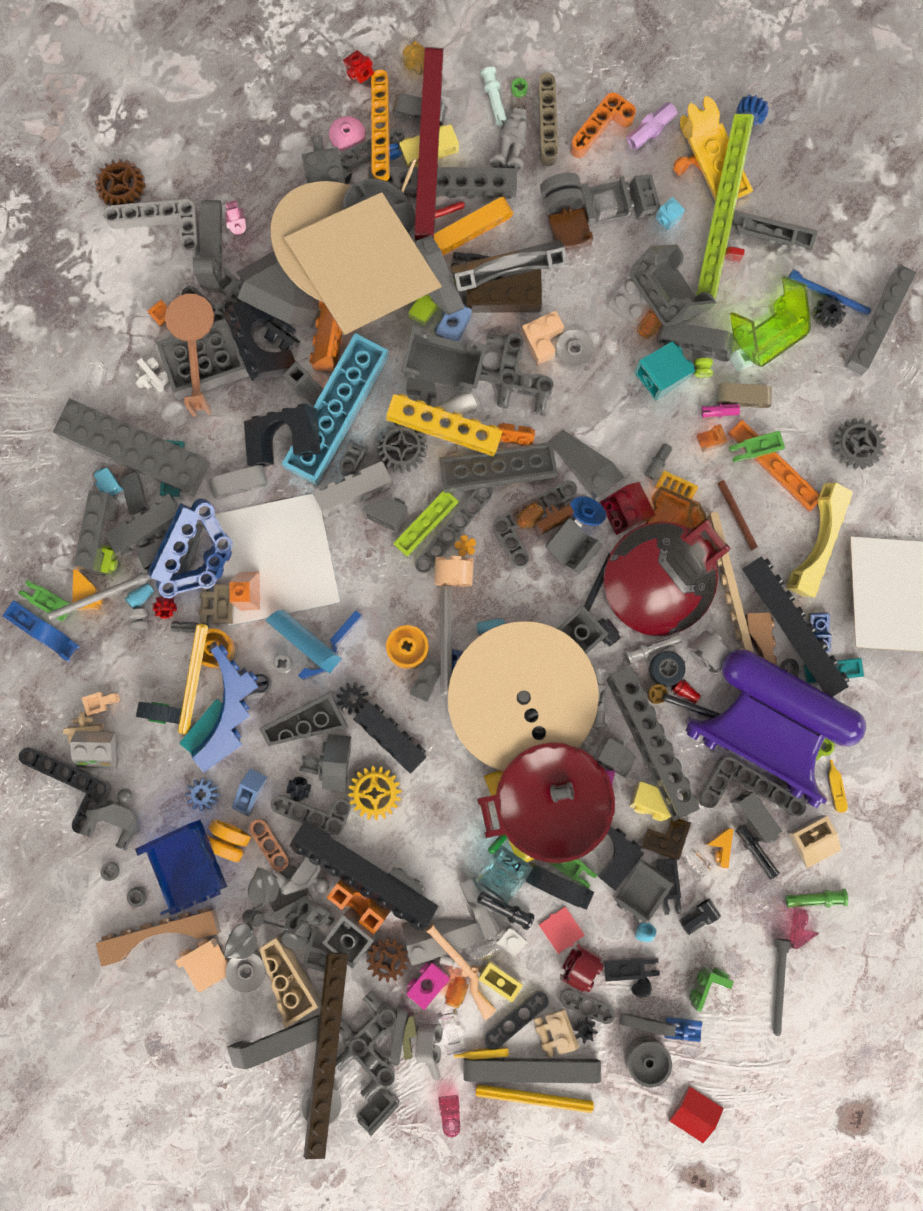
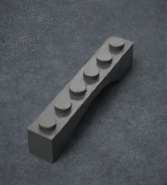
M560 240L451 266L455 286L457 291L460 292L476 288L491 279L525 270L553 269L568 264L565 246Z
M901 264L892 272L880 302L866 330L853 350L845 366L846 368L860 375H863L869 369L917 272Z

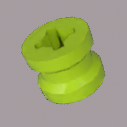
M698 358L694 360V365L696 366L695 377L707 378L713 376V370L711 369L713 359Z

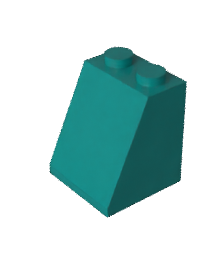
M673 341L639 360L634 370L636 376L655 401L692 377L695 372L692 362L686 360L681 347L675 345Z

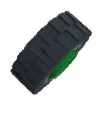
M138 701L136 717L166 724V722L179 724L181 708L169 707L168 704L157 702L146 703Z

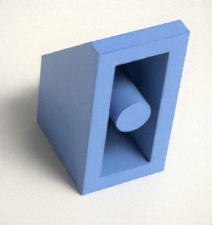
M249 769L238 787L232 809L249 817L264 788L267 777Z

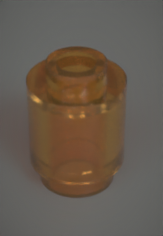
M648 311L638 325L637 332L645 339L654 336L662 324L654 311Z
M534 502L527 505L516 515L518 519L516 523L521 529L524 530L526 528L530 530L537 521L543 518L542 515L545 512L539 504Z
M455 976V979H450L445 994V1004L454 1008H460L469 987L466 979Z

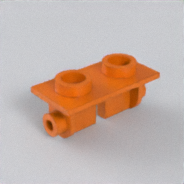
M504 422L498 424L499 430L503 431L500 441L520 444L522 446L533 444L535 430L532 427L519 426L518 431H516L513 424Z

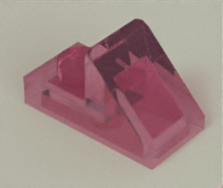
M794 907L789 940L792 941L791 948L799 949L819 934L817 931L804 929L808 924L809 915L807 910L799 907Z

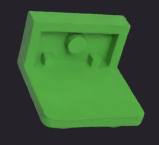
M704 966L703 970L698 972L696 978L698 984L696 989H692L689 997L691 1005L697 1011H702L712 982L732 989L734 981L729 978V974L725 973L726 971L718 967L710 969Z

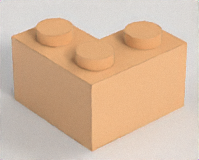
M557 311L522 326L521 334L537 366L554 358L555 349L550 340L563 334L564 325Z

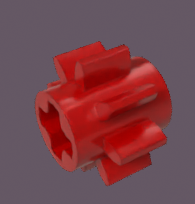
M160 596L156 597V603H152V610L155 611V616L167 619L173 617V611H177V604L174 603V598Z

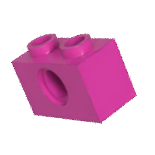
M431 961L430 964L426 962L419 970L421 975L417 979L413 978L406 986L408 989L406 995L423 1010L427 1008L450 980V975L434 961ZM424 979H429L433 985L426 989L422 987L421 982Z

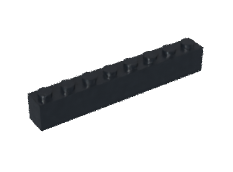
M762 556L742 568L743 572L823 692L832 697L849 687L847 684L850 682L844 671L842 673L839 672L836 667L839 663L833 655L829 657L825 651L828 647L822 638L820 640L817 639L815 636L817 631L812 623H806L803 618L806 614L800 606L796 608L792 602L795 600L790 590H784L782 587L784 581L779 574L774 575L771 570L774 567L769 559L766 558L764 560Z
M306 821L303 822L289 845L296 854L306 856L312 864L320 865L329 875L339 877L345 885L353 886L366 898H372L378 906L389 909L395 917L408 921L410 926L416 930L424 931L439 907L431 900Z

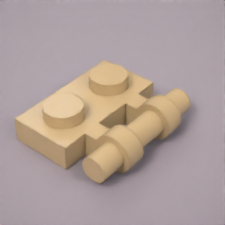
M565 1009L545 1015L547 1021L543 1023L541 1016L534 1018L536 1025L534 1028L536 1033L540 1035L542 1049L546 1052L548 1058L555 1055L554 1047L557 1048L559 1054L575 1051L579 1048ZM546 1030L551 1031L552 1040H549Z

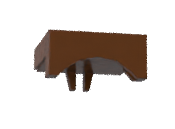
M569 207L568 211L564 208L560 213L548 215L553 241L560 240L565 246V251L592 245L594 238L589 229L584 207L571 210V207Z
M561 504L559 510L551 505L554 513L551 514L549 509L545 508L547 517L539 521L534 519L530 521L537 536L540 537L560 526L567 518L571 519L574 514L571 505L565 506Z

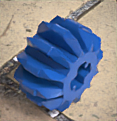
M748 94L747 97L744 96L740 100L736 113L753 114V125L757 126V124H762L768 115V102L763 101L762 97L758 98L757 95L751 96Z

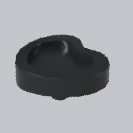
M646 977L645 979H639L632 986V993L636 997H648L652 991L650 980Z

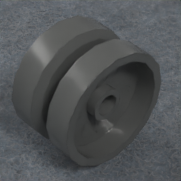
M557 174L547 178L540 184L541 197L545 199L543 205L547 215L560 213L564 208L568 211L569 207H571V210L579 209L584 205V194L580 190L581 182L577 174Z
M648 1036L639 1037L632 1041L626 1049L625 1064L634 1081L641 1086L649 1088L660 1086L667 1081L672 1071V1059L660 1041Z

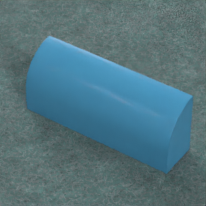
M278 610L265 620L328 673H331L342 660L338 654L286 611Z

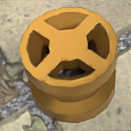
M660 684L650 687L647 691L648 700L653 704L665 702L662 696L668 694L666 687Z

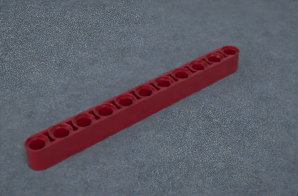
M425 47L415 241L431 235L434 239L444 52L443 48Z

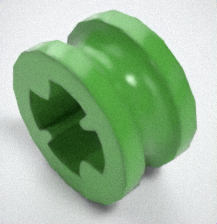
M523 78L513 80L511 92L515 97L521 98L526 95L527 81ZM517 85H521L522 90L519 91Z

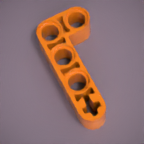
M612 92L606 95L573 137L570 149L571 154L576 158L585 156L612 120L622 127L631 126L636 115L635 106L617 93ZM586 131H593L594 133L589 134Z

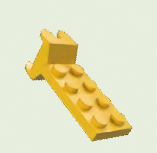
M705 96L703 99L705 110L698 109L696 105L690 103L687 108L688 117L682 115L679 124L684 137L689 138L688 143L716 202L729 137L723 123L719 124L720 112L716 103L710 97ZM744 170L737 199L753 191Z

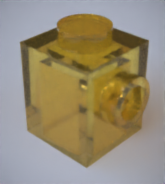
M414 40L411 45L408 44L403 50V63L407 69L413 70L421 76L424 70L425 48Z

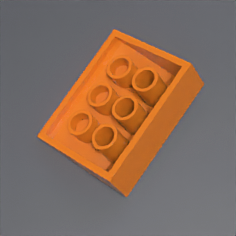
M319 301L321 314L316 319L318 331L317 335L313 336V346H315L314 353L311 352L309 363L312 364L314 371L333 373L338 363L343 332L325 303Z

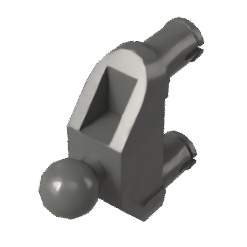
M121 789L117 794L118 802L107 800L89 807L86 811L87 818L79 833L91 838L98 821L115 825L123 830L115 846L127 851L133 836L140 830L132 810L125 806L133 798L131 790Z

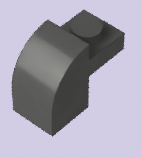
M296 361L283 374L284 378L300 396L302 395L314 406L323 388Z
M420 378L407 380V394L420 396L419 400L431 406V398H436L435 383Z

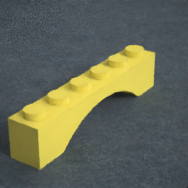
M838 483L823 484L818 498L820 526L816 543L806 560L792 570L786 589L802 597L816 596L827 562L832 554L834 543L838 537L839 529L844 521L847 507L851 501L853 492Z

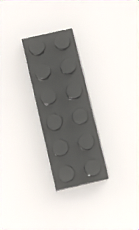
M552 442L497 449L494 457L481 452L439 457L445 493L558 477Z

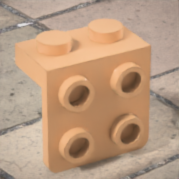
M205 938L196 944L198 946L196 949L191 951L188 948L179 954L180 958L175 961L179 968L184 966L198 992L207 989L226 977L225 972L228 961L224 957L215 938L210 941Z

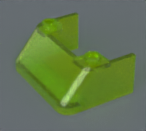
M785 276L782 277L784 294L774 303L775 314L757 327H755L753 320L734 312L730 313L734 340L753 364L759 367L765 366L809 334L811 320L806 284Z

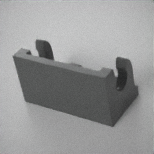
M652 174L634 176L629 183L631 199L634 202L637 220L642 219L646 214L652 217L660 208Z
M387 1088L380 1089L357 1114V1122L372 1136L399 1107L400 1100Z

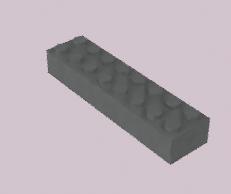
M70 398L53 430V433L61 439L192 497H195L211 464L200 455Z

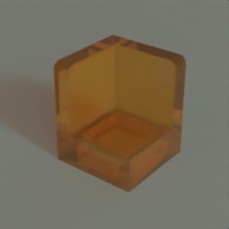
M721 424L715 425L711 430L697 435L703 453L724 446L727 442Z

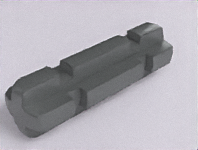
M172 621L171 631L195 633L196 625L199 623Z

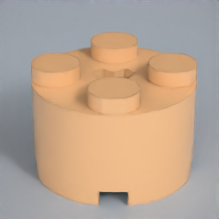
M450 556V559L447 560V557H435V585L472 586L474 559L462 558L461 560V556Z

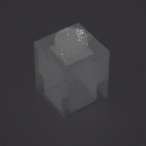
M612 189L594 195L593 206L598 221L615 216L617 213L618 204Z
M700 804L698 811L687 815L685 818L686 821L706 830H710L711 827L714 828L718 820L716 811Z

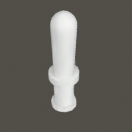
M440 957L439 965L452 966V969H455V967L461 968L452 958ZM466 961L470 966H482V964Z

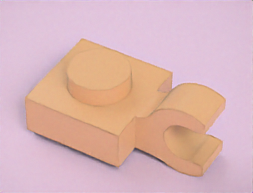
M98 692L82 697L86 715L92 716L108 711L106 705L119 702L120 698L115 693L103 696V692Z

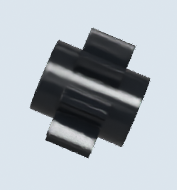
M295 777L293 780H289L286 793L290 794L291 799L302 801L304 798L309 797L311 784H307V779L303 777Z
M585 1017L584 1021L577 1019V1027L574 1026L572 1028L574 1031H578L575 1035L576 1039L581 1037L583 1044L589 1039L593 1042V1034H598V1031L593 1029L596 1023L594 1021L589 1023L587 1017ZM587 1026L590 1031H586V1034H583L581 1029L583 1030Z

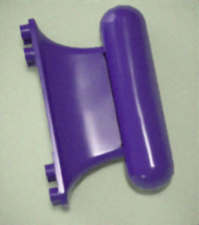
M736 649L724 659L722 675L730 685L742 692L726 711L712 719L698 720L688 717L686 720V734L697 740L699 735L704 736L702 739L704 745L714 750L717 744L723 748H728L788 782L787 788L791 790L790 793L800 799L803 793H805L804 798L808 800L807 803L811 806L818 808L821 803L825 804L827 797L818 788L815 779V763L819 749L825 738L843 747L858 744L864 738L866 731L864 716L857 710L750 650Z

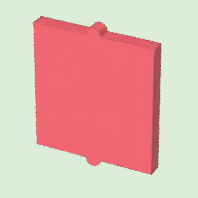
M565 906L556 913H551L549 918L538 924L558 954L569 946L573 947V943L585 936Z

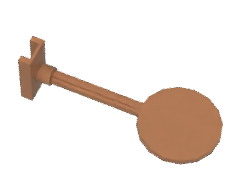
M187 293L178 296L170 302L166 309L165 322L168 330L174 337L182 341H188L192 393L191 397H184V403L194 417L197 416L196 411L205 410L208 415L212 414L211 406L200 388L196 340L203 338L209 333L214 324L215 315L211 304L204 297Z

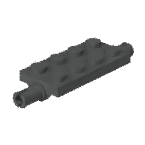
M317 135L318 142L316 141V136H312L311 141L314 152L301 154L307 184L320 181L345 184L338 147L325 149L323 136Z

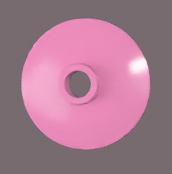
M350 116L338 118L329 129L330 141L340 151H345L364 142L366 136L363 124L358 119Z

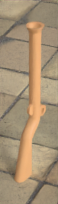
M434 923L430 924L425 929V932L429 933L462 968V976H469L471 978L470 993L483 1019H488L496 1009L478 990L477 974L482 966H470L438 932Z

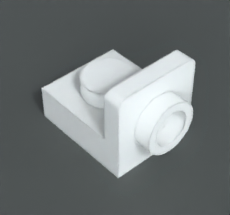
M510 926L507 928L503 927L500 930L501 932L496 935L498 937L496 942L515 957L527 941Z

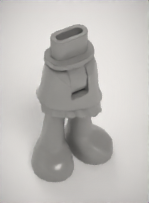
M513 108L512 114L509 115L501 135L503 140L499 154H493L489 160L490 165L494 168H506L511 144L513 149L507 163V168H517V172L523 170L524 163L520 158V151L525 148L524 145L526 143V123L528 120L525 109Z

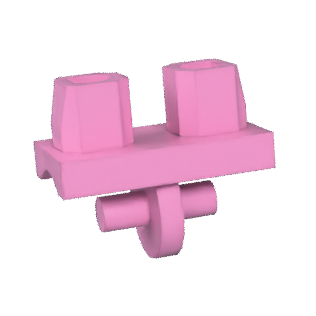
M236 200L225 203L227 212H225L227 227L234 234H242L246 229L243 208H238Z

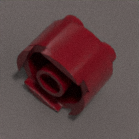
M577 944V950L572 949L563 963L562 968L565 972L564 975L560 973V980L581 992H590L594 986L593 980L597 974L599 975L602 972L604 964L601 963L600 955Z

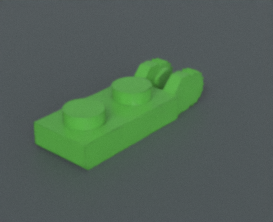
M775 431L744 440L742 443L730 446L729 450L734 452L742 448L745 449L746 454L737 455L732 458L733 463L782 451L785 449V445L780 431Z
M26 580L25 584L31 589L36 590L34 595L31 596L22 590L18 593L47 613L70 604L29 580ZM69 613L57 617V619L64 622Z
M578 859L564 863H549L586 888L590 887L589 882L578 877L582 870L592 878L597 876L596 873L588 869Z

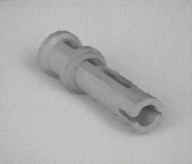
M679 632L646 644L641 642L636 647L624 648V656L627 663L631 665L633 661L641 658L647 659L650 654L681 644L682 637Z

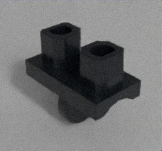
M282 320L279 321V325L275 322H267L265 327L268 329L264 338L272 343L276 341L278 336L283 340L278 346L279 349L282 351L291 350L294 346L300 344V341L290 334L294 335L297 331L293 328L294 324H289Z

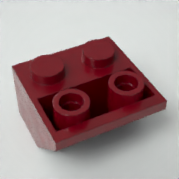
M640 482L628 484L600 501L616 535L656 516Z

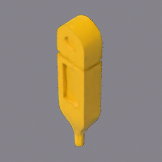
M832 759L829 760L830 769L827 776L834 809L837 812L843 813L847 811L848 804L842 776L834 766Z
M508 1047L471 1049L460 1054H454V1058L460 1057L475 1060L509 1056Z

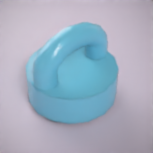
M639 923L635 938L642 942H651L656 936V928L650 923Z

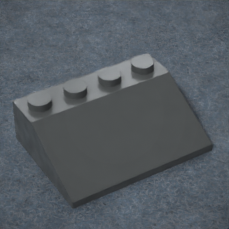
M225 319L214 322L209 333L203 338L196 340L201 392L249 376L228 323ZM174 336L157 341L156 343L173 394L178 400L191 396L192 381L188 341H182Z

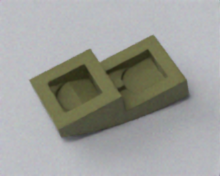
M410 1013L405 1027L403 1039L404 1060L413 1058L410 1038L417 1037L414 1013Z

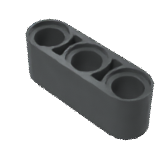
M398 93L392 114L400 119L421 123L422 98ZM441 103L440 126L444 124L448 109L444 103Z

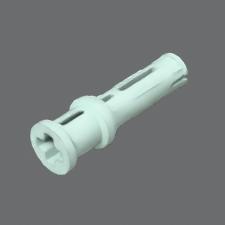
M493 66L486 67L480 72L485 83L484 90L489 94L496 125H502L507 122V118L499 93L500 83L496 78V68Z

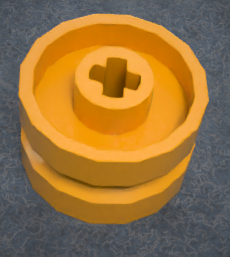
M399 626L387 638V655L392 663L399 668L406 670L417 668L423 664L428 656V640L423 631L415 626ZM405 645H410L411 650L407 652L404 649Z
M212 819L208 830L215 836L204 835L200 845L220 857L240 862L244 851L237 845L247 846L252 836L230 823Z

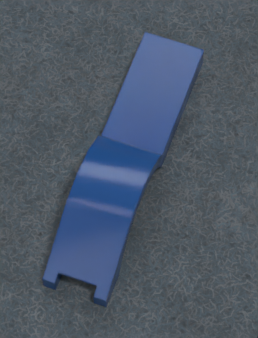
M14 600L2 615L28 635L54 650L67 662H70L71 655L80 647L67 635Z
M357 611L348 618L330 639L333 651L338 654L337 646L363 618ZM304 668L298 676L305 680L327 671L322 668L316 670Z

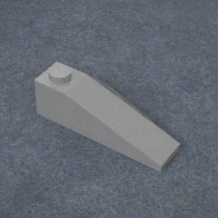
M431 919L428 924L429 926L434 923L438 932L456 951L488 940L484 939L476 920ZM409 922L401 924L412 966L448 954L425 930H416L410 926Z

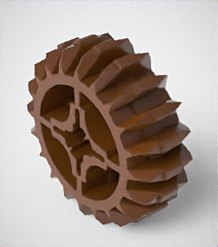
M119 158L118 163L112 160L110 165L105 163V169L100 168L101 174H96L98 180H95V190L105 205L133 204L135 200L141 201L140 195H145L143 189L146 188V184L144 182L145 177L136 164H131L128 160L123 163L122 159ZM132 177H134L132 188H130L129 184L131 183ZM111 181L110 189L107 192L108 182Z

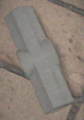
M476 877L459 884L468 902V911L471 917L476 920L484 939L501 932L493 916V910L477 903V898L482 890Z

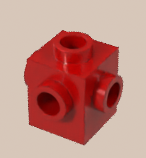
M358 50L343 60L347 69V75L351 80L354 79L359 84L374 75L371 59L367 55L364 56Z

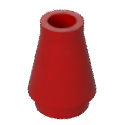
M685 679L671 687V691L675 696L690 701L693 704H696L701 697Z

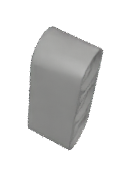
M262 465L252 466L209 479L215 499L251 491L267 485Z

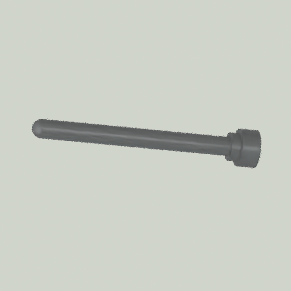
M780 938L775 940V947L777 952H779L773 1028L775 1036H780L782 1031L786 957L792 944L791 940Z

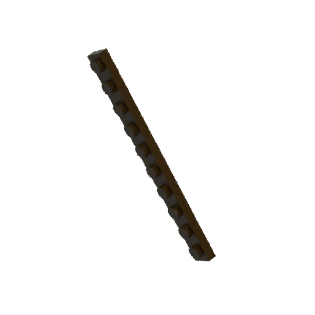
M327 952L303 1155L305 1159H325L348 962L347 953Z

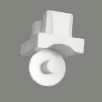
M153 357L145 361L142 358L139 359L137 363L141 373L138 372L136 374L138 378L136 385L139 388L145 386L149 390L152 384L159 393L163 392V386L169 382L167 373L162 370L155 375L153 371L159 365Z

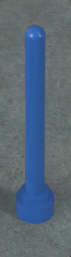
M792 269L786 283L792 286L800 284L828 298L835 296V301L841 299L842 304L866 315L871 313V308L803 278V275L795 269Z

